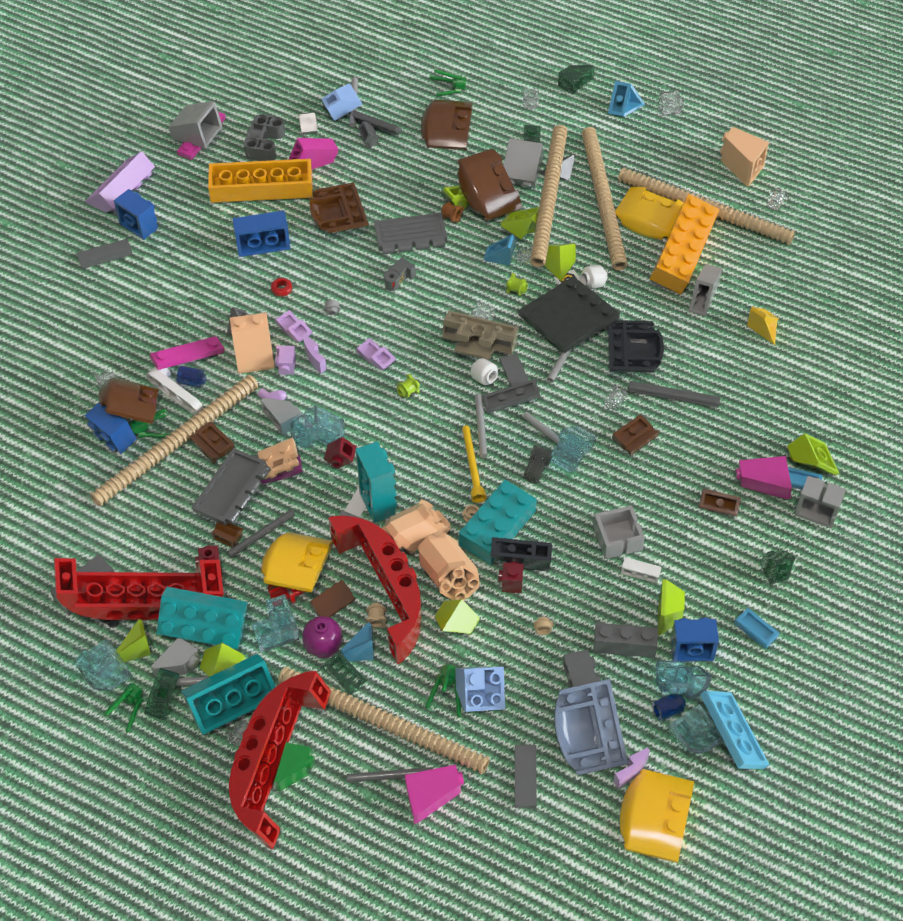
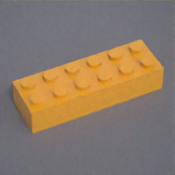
M311 159L210 163L208 177L210 201L212 203L313 198Z
M688 194L678 212L649 279L678 294H682L690 281L720 209Z

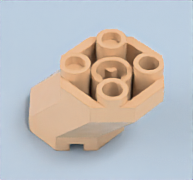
M421 499L416 505L391 516L385 522L382 529L393 537L399 549L404 547L409 553H415L418 546L428 535L436 537L440 536L441 533L447 534L451 529V524L439 510L435 511L432 509V504Z
M441 533L440 536L436 537L428 535L418 546L420 565L438 586L441 594L451 600L462 599L464 601L479 588L478 570L459 547L457 540L446 533Z

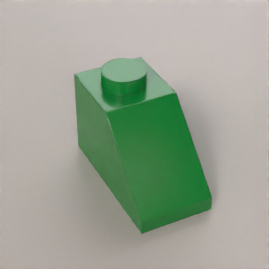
M286 742L274 780L276 791H282L307 776L309 769L313 768L315 756H312L311 747Z

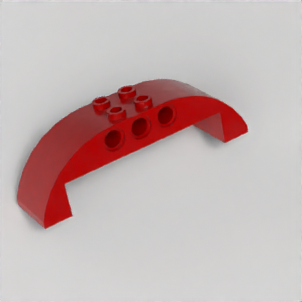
M331 516L328 518L330 535L338 553H343L361 545L402 621L387 628L388 648L398 665L412 652L421 631V597L415 570L413 567L409 568L405 552H401L392 537L376 524L353 516Z
M54 558L56 598L70 611L90 618L103 620H158L161 596L166 587L220 597L224 595L220 560H199L195 573L77 572L76 558Z
M308 671L293 676L271 690L254 711L246 730L243 732L239 749L235 753L229 779V796L232 808L244 826L268 849H274L281 828L263 809L274 783L285 744L290 740L302 706L325 710L331 693L330 688L317 671Z

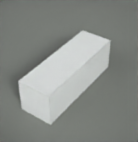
M626 557L621 570L623 575L653 583H658L661 573L660 566Z

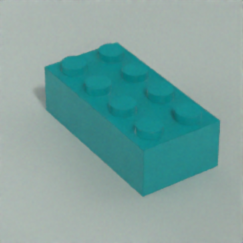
M377 441L355 449L359 494L374 523L395 515V507H397L395 499L397 494L394 488L396 481L393 476L395 469L393 464L387 461L388 456L385 448H381Z
M504 480L460 530L459 546L491 565L496 560V558L491 557L492 537L513 539L536 512L537 498Z
M166 587L161 596L156 634L214 645L223 643L231 648L238 649L243 636L248 602Z
M257 653L181 690L196 727L204 735L256 709L265 696L275 688V684L265 660Z

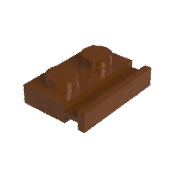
M640 414L613 433L612 439L624 450H627L631 456L658 437L659 431L655 430Z
M211 421L196 431L195 435L189 436L190 441L213 463L235 448V444Z

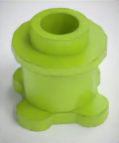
M512 273L506 284V293L510 294L513 291L521 296L522 293H526L528 283H526L525 278H516V274Z
M411 374L406 375L407 380L397 383L396 390L400 397L407 399L413 392L416 394L420 393V384Z

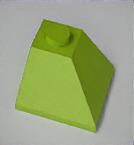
M804 433L787 445L790 452L789 457L793 462L836 476L840 474L826 443Z

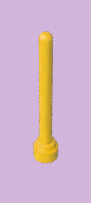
M465 425L462 431L473 484L472 491L470 492L471 500L474 503H481L487 499L486 491L480 485L470 428Z

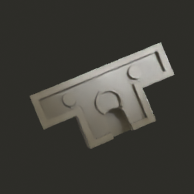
M449 310L443 321L442 338L458 342L454 352L489 360L494 351L512 355L517 344L519 327Z

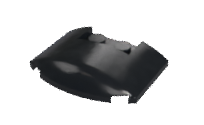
M616 320L608 325L609 371H656L663 359L664 341L659 329L655 330L653 328L654 323L652 321Z

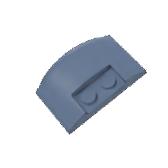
M610 679L559 690L554 715L556 736L566 761L576 770L575 772L578 775L628 764Z

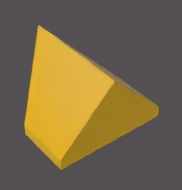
M752 306L747 326L775 345L776 327L779 318L766 309Z

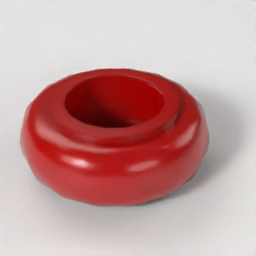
M287 278L275 279L271 284L272 293L279 297L287 296L293 289L291 281Z

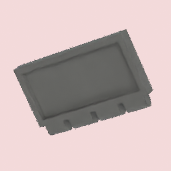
M441 212L374 221L378 249L383 251V254L395 253V249H398V252L413 251L412 247H415L416 250L428 249L430 244H432L433 248L443 247L445 242H447V234Z
M233 448L191 507L193 512L225 526L227 523L234 524L241 514L239 510L243 511L251 499L250 495H254L262 483L260 480L263 481L271 468L267 466L266 461Z

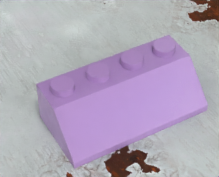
M142 151L135 154L115 170L85 202L105 213L111 210L113 212L116 211L114 200L127 189L136 190L142 185L141 181L143 179L146 180L152 175L151 170L155 166Z

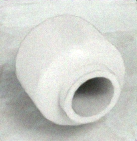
M601 265L587 266L580 274L581 283L589 289L603 287L606 283L607 272Z
M480 358L472 364L471 377L477 382L489 385L497 379L498 369L494 363L485 358Z

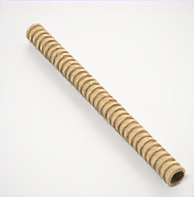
M556 125L553 128L530 258V263L535 267H542L546 263L568 132L567 128L563 125Z
M587 127L582 131V138L612 268L614 270H623L627 267L628 263L595 128Z
M625 167L619 173V182L623 181L624 184L628 183V185H633V187H647V191L672 199L673 201L679 199L684 202L688 194H690V191L685 192L684 189L680 190L679 187L675 188V186H670V184H665V182L661 183L660 180L656 181L655 178L651 179V177H646V175H641V173L636 174V171L632 172L631 169L627 170ZM695 193L690 194L720 209L716 217L717 219L721 218L723 221H730L731 224L736 223V226L741 225V228L746 227L747 230L751 229L752 232L756 231L757 234L761 233V235H766L768 238L770 236L771 239L776 238V241L781 240V243L786 242L787 245L791 244L794 238V230L789 231V228L784 229L783 226L779 227L778 224L774 225L773 222L770 224L769 221L765 222L764 219L760 220L759 217L754 218V215L749 216V213L744 214L743 211L739 212L738 209L734 210L732 207L730 209L729 206L725 207L724 204L719 205V202L714 203V200L709 201L708 198L705 199L703 196H695Z
M247 375L246 378L239 381L233 388L224 392V395L216 398L215 402L212 401L211 405L203 408L202 412L199 411L197 415H194L193 419H188V422L180 425L179 429L176 428L175 432H171L170 436L167 435L165 439H162L161 443H156V446L148 449L147 453L139 456L138 460L133 461V464L130 463L128 467H124V470H120L119 474H115L114 478L111 477L110 481L105 482V485L102 484L100 488H96L95 492L90 493L94 503L102 507L103 503H107L108 499L113 498V495L116 496L117 492L122 491V488H127V484L131 485V481L135 482L136 478H140L141 474L144 475L146 471L150 470V467L155 466V463L158 464L160 460H164V456L168 457L169 453L172 454L173 450H177L178 446L181 447L183 443L187 442V439L190 440V435H195L196 431L210 421L213 423L214 419H218L219 416L223 415V412L226 413L228 409L239 403L241 399L254 392V389H258L256 379L251 375Z
M286 666L279 674L278 683L280 684L293 676L301 674V672L297 671L295 673L294 669L290 670ZM330 688L331 693L326 705L330 704L333 708L336 706L337 710L342 709V712H347L348 715L353 714V717H359V720H365L366 723L371 722V725H377L379 729L382 727L384 731L389 730L390 734L394 733L397 737L400 735V738H406V741H412L415 745L418 743L419 747L424 746V749H430V752L434 753L436 751L437 755L442 754V757H448V760H454L457 764L460 762L461 766L467 765L468 769L473 768L475 772L478 770L481 775L486 771L490 761L489 756L483 757L482 753L477 754L475 750L472 752L471 748L465 749L464 745L459 746V743H453L451 739L448 741L446 737L441 738V735H435L433 731L430 733L428 729L423 730V727H417L415 723L412 725L410 721L405 722L404 718L400 719L397 715L394 717V714H388L386 710L376 709V706H370L368 702L364 703L363 700L359 701L357 697L353 698L350 694L347 696V693H341L339 689Z

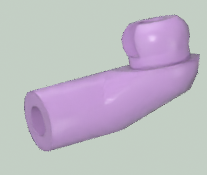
M262 388L258 392V396L262 399L285 400L287 396L283 390L269 393Z

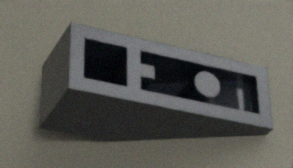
M492 537L491 557L508 563L517 562L524 564L523 568L529 570H549L552 543Z

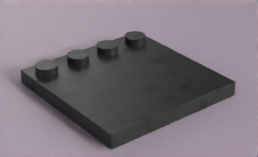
M574 276L518 310L521 318L564 353L620 318L619 311Z

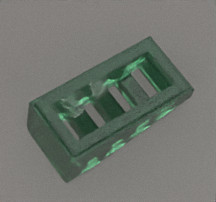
M340 651L335 653L322 666L324 671L351 695L367 682ZM337 662L341 664L336 669L333 668ZM345 668L346 671L340 675L338 672ZM351 673L352 676L345 681L343 678ZM356 678L358 682L351 687L349 683Z

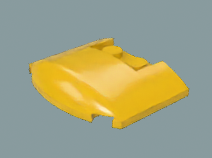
M630 187L615 210L616 217L618 216L622 221L621 224L627 229L649 238L663 240V237H668L683 202L679 199L673 201L646 191L647 187Z
M291 532L282 534L272 542L263 557L261 572L265 576L263 577L264 583L312 593L332 549L333 541Z
M642 769L639 775L630 783L621 805L619 823L620 834H622L625 841L623 845L625 850L678 863L694 781Z

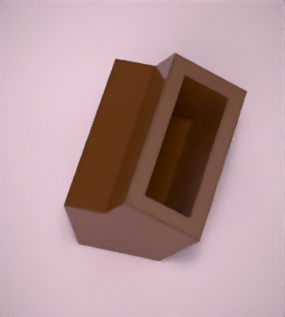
M216 522L215 529L212 531V537L214 540L233 548L241 540L243 529L234 524L227 523L225 526Z

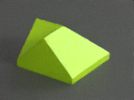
M539 207L509 213L500 223L501 227L522 240L526 234L535 233Z
M662 579L658 600L657 628L658 635L660 636L673 627L674 620L683 618L685 592L666 579Z

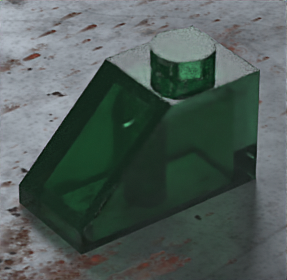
M569 65L558 73V86L570 94H574L594 79L595 66Z
M784 550L769 551L763 555L760 566L770 585L789 580L795 557Z
M163 668L159 669L148 696L144 714L162 720L165 719L180 676L179 673Z

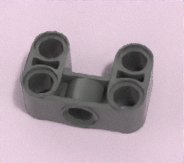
M264 114L254 117L244 141L245 155L248 159L256 161H272L276 159L275 143L268 138L281 139L285 136L284 120L281 117Z

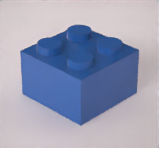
M127 189L114 200L119 224L142 240H145L158 229L157 217L155 216L154 205L151 201L145 200L140 194L130 189Z
M98 402L84 415L88 420L87 426L93 431V435L99 441L103 439L106 442L105 445L112 452L116 450L119 454H122L137 438L123 417L106 413L105 407L107 406H101Z
M681 618L674 620L670 638L672 661H714L719 643L716 619L700 618L689 620Z

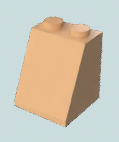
M732 127L729 132L724 134L722 139L724 145L720 151L722 154L721 162L741 182L749 187L765 165L769 142Z
M267 313L231 317L230 324L238 374L275 369Z

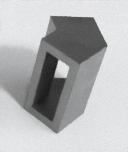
M363 121L358 128L363 141L367 143L368 147L379 145L378 136L372 124Z

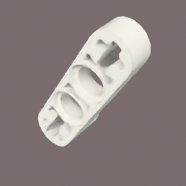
M154 367L146 374L147 379L153 386L191 414L197 415L199 411H202L203 405L197 398L168 378L171 375L168 368L157 370Z

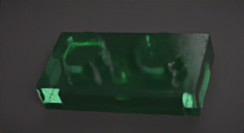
M524 125V141L540 143L541 126Z

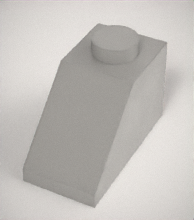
M269 398L261 399L262 411L282 435L301 425L300 417L302 413L290 401Z
M177 638L151 666L153 675L156 678L187 674L191 669L196 668L199 663L198 650L183 639Z

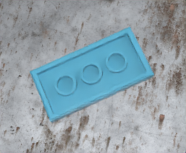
M704 691L701 693L700 696L737 767L742 769H765L769 766L732 693Z

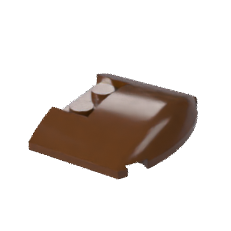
M434 99L425 109L421 119L422 139L426 140V147L467 150L473 102Z
M493 148L457 161V164H459L457 176L463 195L476 213L479 211L486 216L484 218L485 221L522 209L519 192L515 190L502 164L503 159Z
M354 182L313 191L315 196L310 198V212L314 222L321 230L326 233H333L369 226Z
M112 377L101 386L98 399L101 406H107L105 407L106 413L153 424L159 389Z

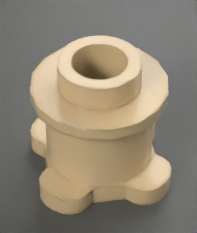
M372 603L366 608L368 614L366 622L372 624V628H385L386 617H384V614L386 613V607L380 603Z

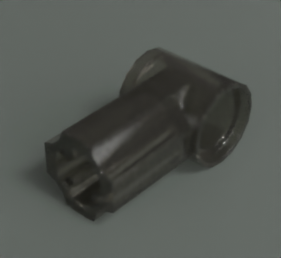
M534 445L523 478L533 484L539 482L545 467H548L551 462L553 451Z

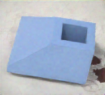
M350 83L321 98L334 121L362 105Z
M504 667L455 668L456 690L464 712L505 709Z

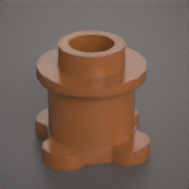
M447 202L441 209L443 218H450L451 222L455 221L457 223L460 222L464 211L463 206H454L452 202Z

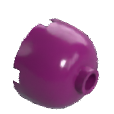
M326 616L311 619L304 626L302 632L303 647L308 654L316 655L317 658H329L339 651L341 644H343V634L340 625L334 619Z

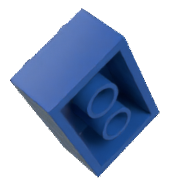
M285 210L232 218L239 257L291 249Z

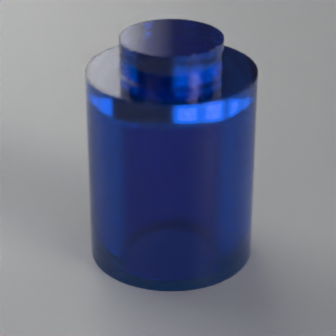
M180 366L176 381L178 384L200 388L201 385L205 384L206 374L201 369Z
M676 692L652 702L653 712L660 722L684 712V707L686 706L683 696L678 695Z

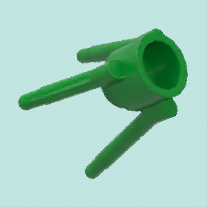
M434 70V72L453 79L430 76L432 80L452 82V88H456L455 90L437 93V96L454 93L461 94V90H465L466 77L439 70Z
M167 410L156 411L153 421L166 417V414L162 413H165ZM131 420L132 431L134 434H139V438H165L167 435L170 436V434L146 433V430H149L148 423Z
M447 664L441 667L440 674H437L436 682L426 703V708L430 707L440 682L442 684V692L446 691V687L454 684L457 716L460 717L461 704L456 690L455 666Z
M130 683L103 715L108 716L122 701L130 706L135 704L126 728V733H129L139 706L144 701L141 698L143 694L142 689L136 684Z

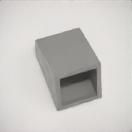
M209 101L186 105L168 128L173 140L184 143L190 142L194 146L206 148L223 126L215 102Z
M509 138L504 168L513 186L516 184L521 185L523 188H536L544 158L542 143Z

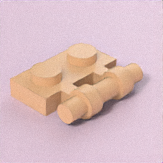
M293 438L258 452L259 459L266 461L267 466L271 468L266 478H274L278 473L291 471L293 467L299 465L296 458L298 457L296 443Z

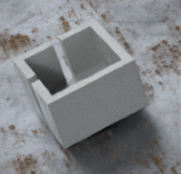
M808 476L799 498L795 516L833 528L846 489L836 484L829 483L826 485L825 481Z
M632 505L594 514L593 529L605 559L621 556L623 551H625V554L643 550L645 537L640 524L637 523L638 519Z

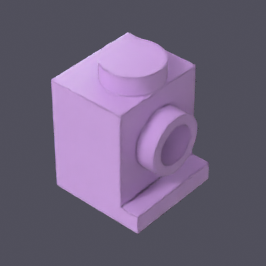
M276 345L277 356L275 357V366L279 368V374L294 375L296 363L295 346Z

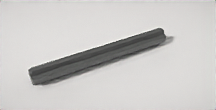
M630 381L628 391L713 407H719L720 404L719 396L636 381Z

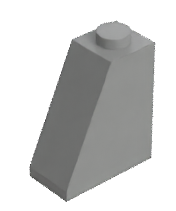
M705 264L696 280L689 312L703 316L707 315L719 285L723 268Z

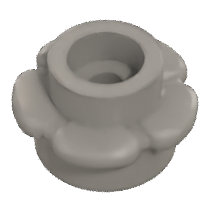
M335 300L326 301L323 310L328 315H336L340 311L339 302Z

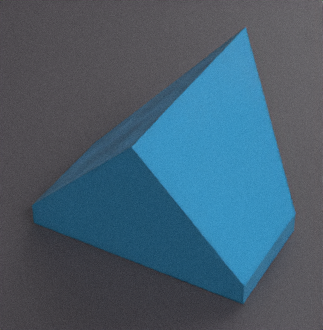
M615 81L608 114L625 117L645 105L632 84Z
M511 234L487 246L484 260L510 266L518 240Z
M368 622L341 649V658L344 662L374 660L372 624Z

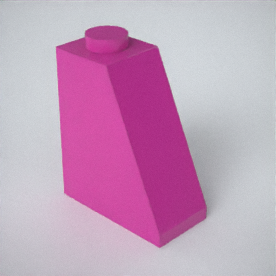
M297 138L289 160L311 159L313 170L333 163L339 149L333 139Z
M786 456L739 460V468L735 469L736 479H740L741 487L784 499H791L792 486Z
M456 764L405 775V785L414 824L419 823L461 793V785L464 784L462 772L457 771Z

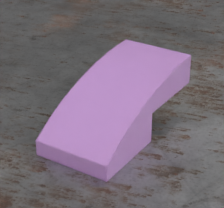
M290 310L275 320V323L297 343L303 340L305 334L310 336L313 333L303 320H298Z
M305 334L303 342L307 358L313 367L322 374L326 371L325 358L319 354L318 344Z
M371 338L367 339L356 349L360 356L382 371L396 360L384 346L380 348Z
M648 747L630 756L628 767L615 773L613 783L617 789L629 783L643 769L649 757L650 750Z

